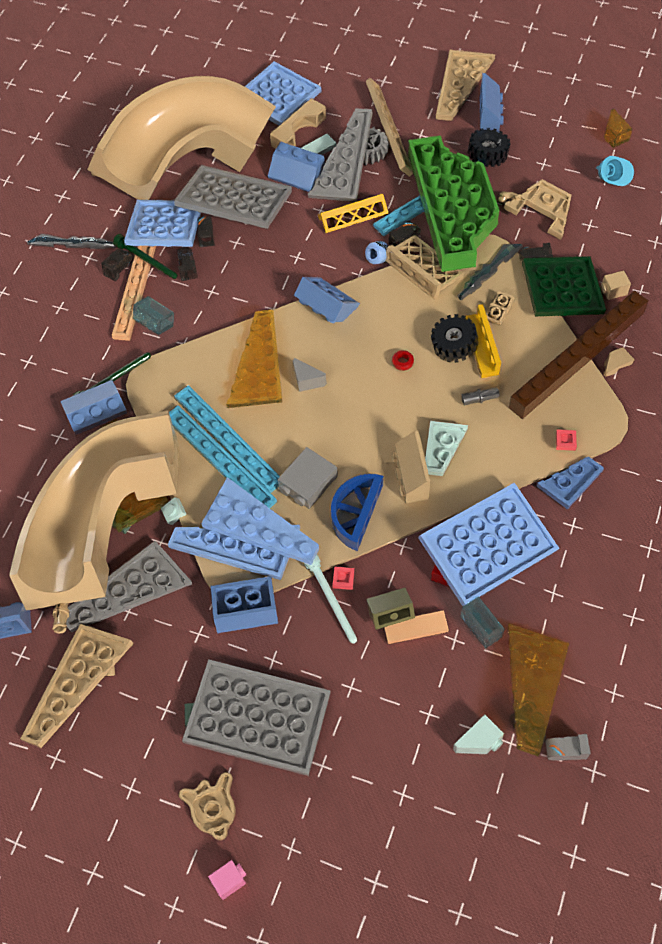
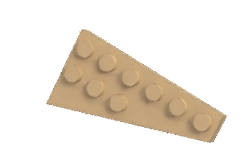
M458 50L449 51L436 119L452 121L481 80L482 73H486L495 60V54Z
M80 624L32 715L21 740L42 748L134 643L129 639Z

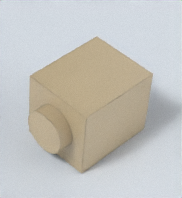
M625 271L604 275L600 287L602 293L610 300L628 295L631 283Z

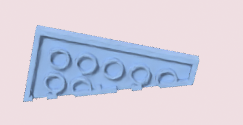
M228 477L201 523L202 527L309 565H312L319 551V544Z
M293 525L300 530V525ZM175 527L168 542V547L264 576H271V578L278 580L282 579L289 557L206 528Z

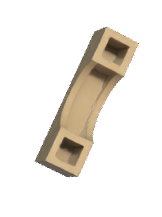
M312 98L304 103L301 108L271 132V146L276 149L280 142L296 146L295 132L302 127H317L326 119V106Z

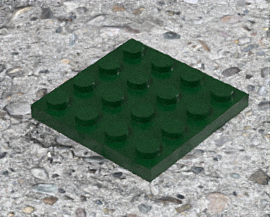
M591 256L523 258L522 266L535 317L605 314L606 307Z

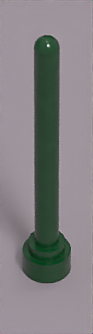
M117 234L114 237L113 245L117 248L127 249L172 279L177 278V273L135 246L125 245L124 235Z
M149 352L144 353L87 390L110 380L114 382L149 360L151 354ZM78 390L77 392H75V393L73 394V396H74V395H77V394H79V393H81V392H84V390H82V391H79V390Z

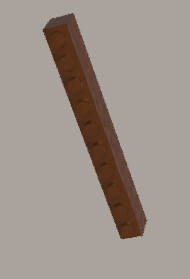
M634 290L511 396L509 409L523 420L644 314L649 300Z

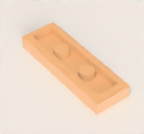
M443 610L415 616L413 619L384 627L388 644L446 633L449 631Z

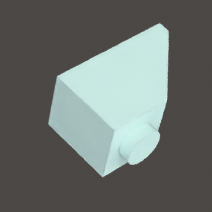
M484 715L454 744L453 751L455 753L488 754L491 750L495 752L503 744L501 740L504 733Z

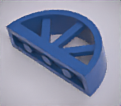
M363 474L353 477L339 487L332 499L331 519L334 532L342 543L355 551L359 549L382 490L384 479L382 475ZM371 487L365 499L360 489ZM355 492L363 508L360 509L341 502L350 493ZM340 509L359 515V517L340 525L337 519V511ZM355 526L352 535L345 531Z

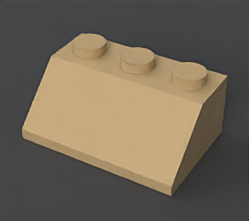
M417 430L395 443V451L392 452L393 463H397L398 468H395L397 480H401L402 484L399 485L401 497L404 496L406 503L429 500L430 477L419 431Z

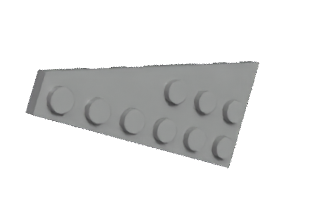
M355 109L347 123L346 130L341 134L337 146L333 148L323 166L322 173L319 178L317 177L312 191H309V198L357 202L372 119V109Z
M154 541L108 576L106 597L78 601L68 607L70 613L66 627L70 632H74L80 624L89 626L192 585V582L161 546Z

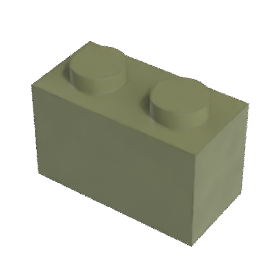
M406 588L366 599L369 615L376 630L415 618L413 602Z

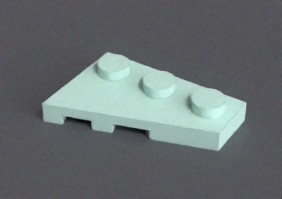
M430 421L425 456L429 475L443 476L468 430V425Z

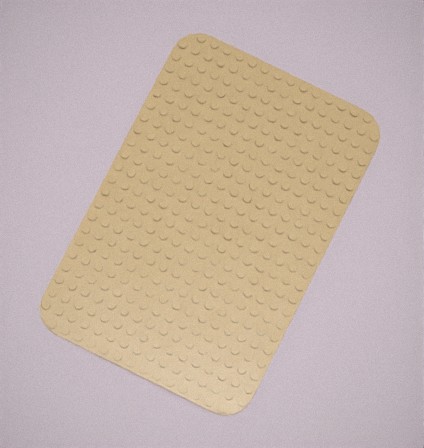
M490 234L476 249V267L460 269L464 272L463 277L440 291L439 296L435 299L394 267L388 266L335 286L360 303L343 322L331 323L325 319L324 315L313 312L312 307L303 305L298 300L152 355L149 360L137 366L129 373L126 383L127 396L136 416L163 411L170 412L179 405L197 422L174 397V395L189 385L279 476L286 471L306 447L335 465L338 477L310 509L304 505H298L291 496L282 494L279 487L271 493L277 499V503L270 509L290 524L300 525V531L319 544L317 555L321 560L320 569L322 572L452 518L513 483L520 489L568 469L569 466L588 456L594 458L608 452L622 442L628 431V416L622 403L592 360L523 420L509 409L511 396L575 342L577 338L562 316L535 317L522 266L523 259L518 252L507 263L503 261L497 267L498 271L488 280L481 283L482 286L475 292L467 295L463 300H461V297H457L464 289L465 283L470 281V276L475 275L476 271H480L483 264H490L503 245L510 244L507 240ZM512 245L507 247L491 266L484 268L477 278L472 279L471 285L467 290L481 276L490 273V269L515 248ZM423 253L422 256H431V254ZM412 260L413 262L420 264V260ZM422 261V264L432 265V261ZM424 269L426 272L432 273V270ZM435 270V274H444V272ZM447 271V275H456L454 272ZM437 279L440 283L444 282L442 279ZM498 291L515 297L501 325L488 321L501 360L499 375L481 378L473 351L471 357L467 355L466 360L462 361L461 358L456 363L454 359L451 362H447L446 358L442 360L440 355H436L431 340V330L435 328L436 322L440 324L441 318L446 320L448 315H451L452 318L454 314H458L459 318H461L462 315L477 314V307L480 304H483L485 312H487ZM401 350L410 352L414 357L413 366L405 371L396 369L392 364V356ZM294 358L326 373L327 384L324 387L299 392L293 367ZM401 358L398 361L401 363H405L408 360L405 358ZM495 387L499 390L500 396L498 398L485 400L481 404L478 402L463 405L461 394L475 392L477 389L486 390ZM430 421L468 425V430L443 476L429 475V500L406 503L404 496L401 497L399 485H402L401 480H397L395 468H398L397 463H393L392 459L395 443L413 431L418 430L425 457ZM557 429L576 430V451L556 450ZM175 430L180 446L177 494L169 496L171 500L174 497L179 498L186 512L185 516L179 518L182 527H199L201 529L203 528L201 523L226 478ZM363 474L384 476L382 490L359 549L355 551L342 543L334 532L331 519L332 499L339 487L353 477ZM371 487L360 489L365 499ZM355 492L350 493L341 502L360 509L363 508ZM340 509L337 511V519L340 525L359 517V515ZM355 526L345 531L352 535ZM195 556L204 580L210 589L214 585L268 577ZM289 558L282 579L272 578L273 591L275 593L315 575L313 571L311 572L306 568L303 562Z

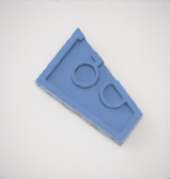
M588 456L569 466L568 469L555 473L551 478L538 482L536 487L568 510L603 472L604 467Z

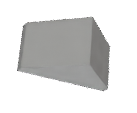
M294 358L293 367L299 392L324 387L327 384L326 373Z

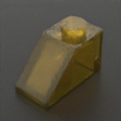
M612 109L604 138L614 148L630 140L632 128L615 109Z

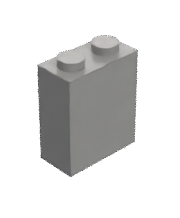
M306 447L278 478L279 490L285 496L289 495L294 498L298 505H304L310 509L338 477L337 467Z

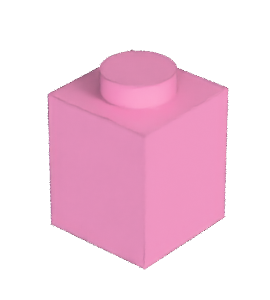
M232 860L208 876L222 900L246 884L243 879L246 876L245 871L240 863L235 866Z

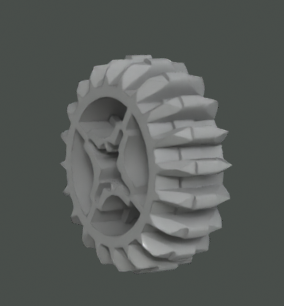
M375 127L369 130L364 157L366 166L368 163L372 165L374 162L379 163L380 159L384 160L388 153V138L385 132H381L380 129L376 130Z

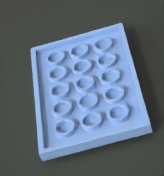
M515 483L418 537L463 607L560 549Z

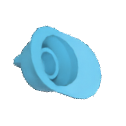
M616 156L606 157L596 167L602 180L617 186L629 184L634 176V168L630 161Z

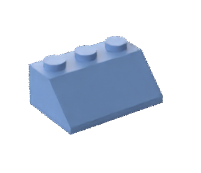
M482 73L480 128H484V130L486 128L493 130L494 128L499 132L500 125H503V115H501L503 114V104H500L503 101V93H500V86L486 73Z
M280 142L273 153L268 178L307 192L312 191L317 177L319 178L323 171V166L325 165L324 156Z
M302 277L294 294L301 304L309 305L312 307L313 312L324 315L325 319L331 323L343 322L360 304L321 277Z
M112 380L61 401L75 435L127 414L124 403Z
M271 576L211 586L213 619L217 633L278 624Z
M15 602L10 606H0V639L32 633L30 610H26L23 603Z

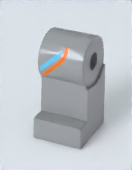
M587 734L545 740L548 760H584L590 755Z

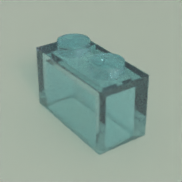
M148 296L133 305V319L157 335L173 327L174 312Z
M479 596L462 607L460 617L485 649L502 638L504 627Z

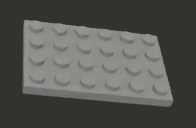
M201 165L176 197L174 203L175 206L182 207L183 209H190L268 229L291 194L292 186Z
M208 659L182 742L309 776L331 691Z

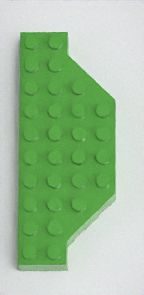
M441 135L409 140L408 156L441 272L476 267V249L496 228L499 218V207L484 163L479 161L475 163L469 160L468 156L450 152V149L443 145Z

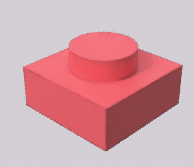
M557 429L556 450L576 451V430Z
M334 567L333 588L353 590L355 568Z

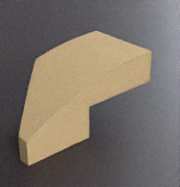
M624 347L609 353L608 358L604 362V366H606L604 371L605 377L616 374L620 368L632 365L634 362V358Z

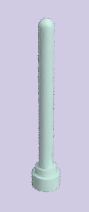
M316 555L312 565L304 564L311 572L313 571L348 640L354 644L357 642V637L320 569L321 560Z

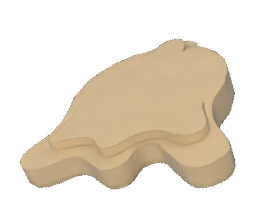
M228 772L221 774L215 786H210L207 780H203L196 789L184 788L179 792L180 799L190 807L194 824L198 829L212 835L216 840H223L227 837L228 829L234 820L236 812L235 803L230 794L233 777Z

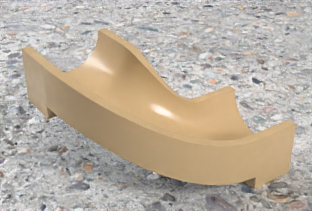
M195 76L164 83L134 99L115 117L99 142L87 170L138 200H149L165 171L179 158L195 149L204 147L215 149L212 156L240 172L254 151L255 143L276 106L250 89L224 78Z
M169 411L130 417L100 428L80 442L50 475L36 497L24 522L9 574L26 610L55 606L58 603L67 604L106 597L109 567L106 562L107 549L113 520L122 500L135 492L138 501L177 494L180 446Z

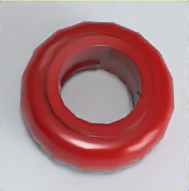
M401 350L392 356V364L396 369L405 371L413 366L414 357L410 352ZM401 358H405L408 361L405 363H401L398 360Z

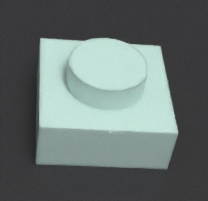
M176 497L161 507L163 515L170 525H173L179 518L186 515L180 499Z

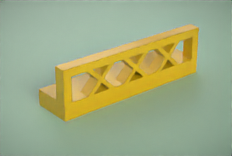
M380 194L317 215L319 221L322 220L325 233L388 214L384 195ZM381 202L383 212L377 213L372 210L375 203ZM362 207L368 210L364 218L356 215ZM346 212L353 215L348 223L341 220ZM332 217L337 220L334 227L328 228L327 218Z
M480 304L477 307V314L467 315L466 320L470 318L472 324H475L478 346H476L477 349L474 355L481 378L499 375L501 360L484 306Z

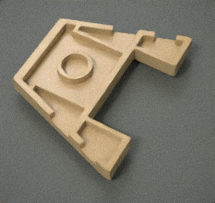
M542 179L528 188L525 193L517 195L511 202H506L503 209L517 216L523 206L527 205L555 220L547 233L561 240L564 234L571 194Z

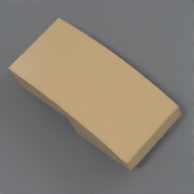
M498 291L493 303L490 304L486 312L488 321L501 325L515 297Z

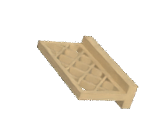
M416 235L395 247L393 245L387 247L385 261L433 299L439 296L440 291L464 275V272L460 269L449 271L454 272L456 275H447V271L444 274H435V270L441 271L440 265L434 264V262H439L436 251ZM415 242L419 247L410 246V244ZM400 250L407 251V254H403ZM410 251L419 252V255H411ZM422 252L429 253L431 256H422ZM412 260H420V264H417ZM422 261H432V265L422 264ZM424 269L432 270V273H428ZM437 279H442L444 282L440 283Z

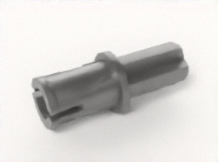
M497 387L486 390L477 389L475 392L461 394L464 406L478 402L481 404L485 400L495 399L500 396Z

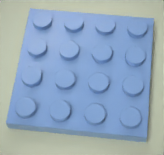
M276 62L271 63L245 86L276 106L269 120L279 126L301 108L304 103L311 98L314 99L321 92V86Z
M137 200L124 239L125 245L193 247L201 213L177 207L174 200Z

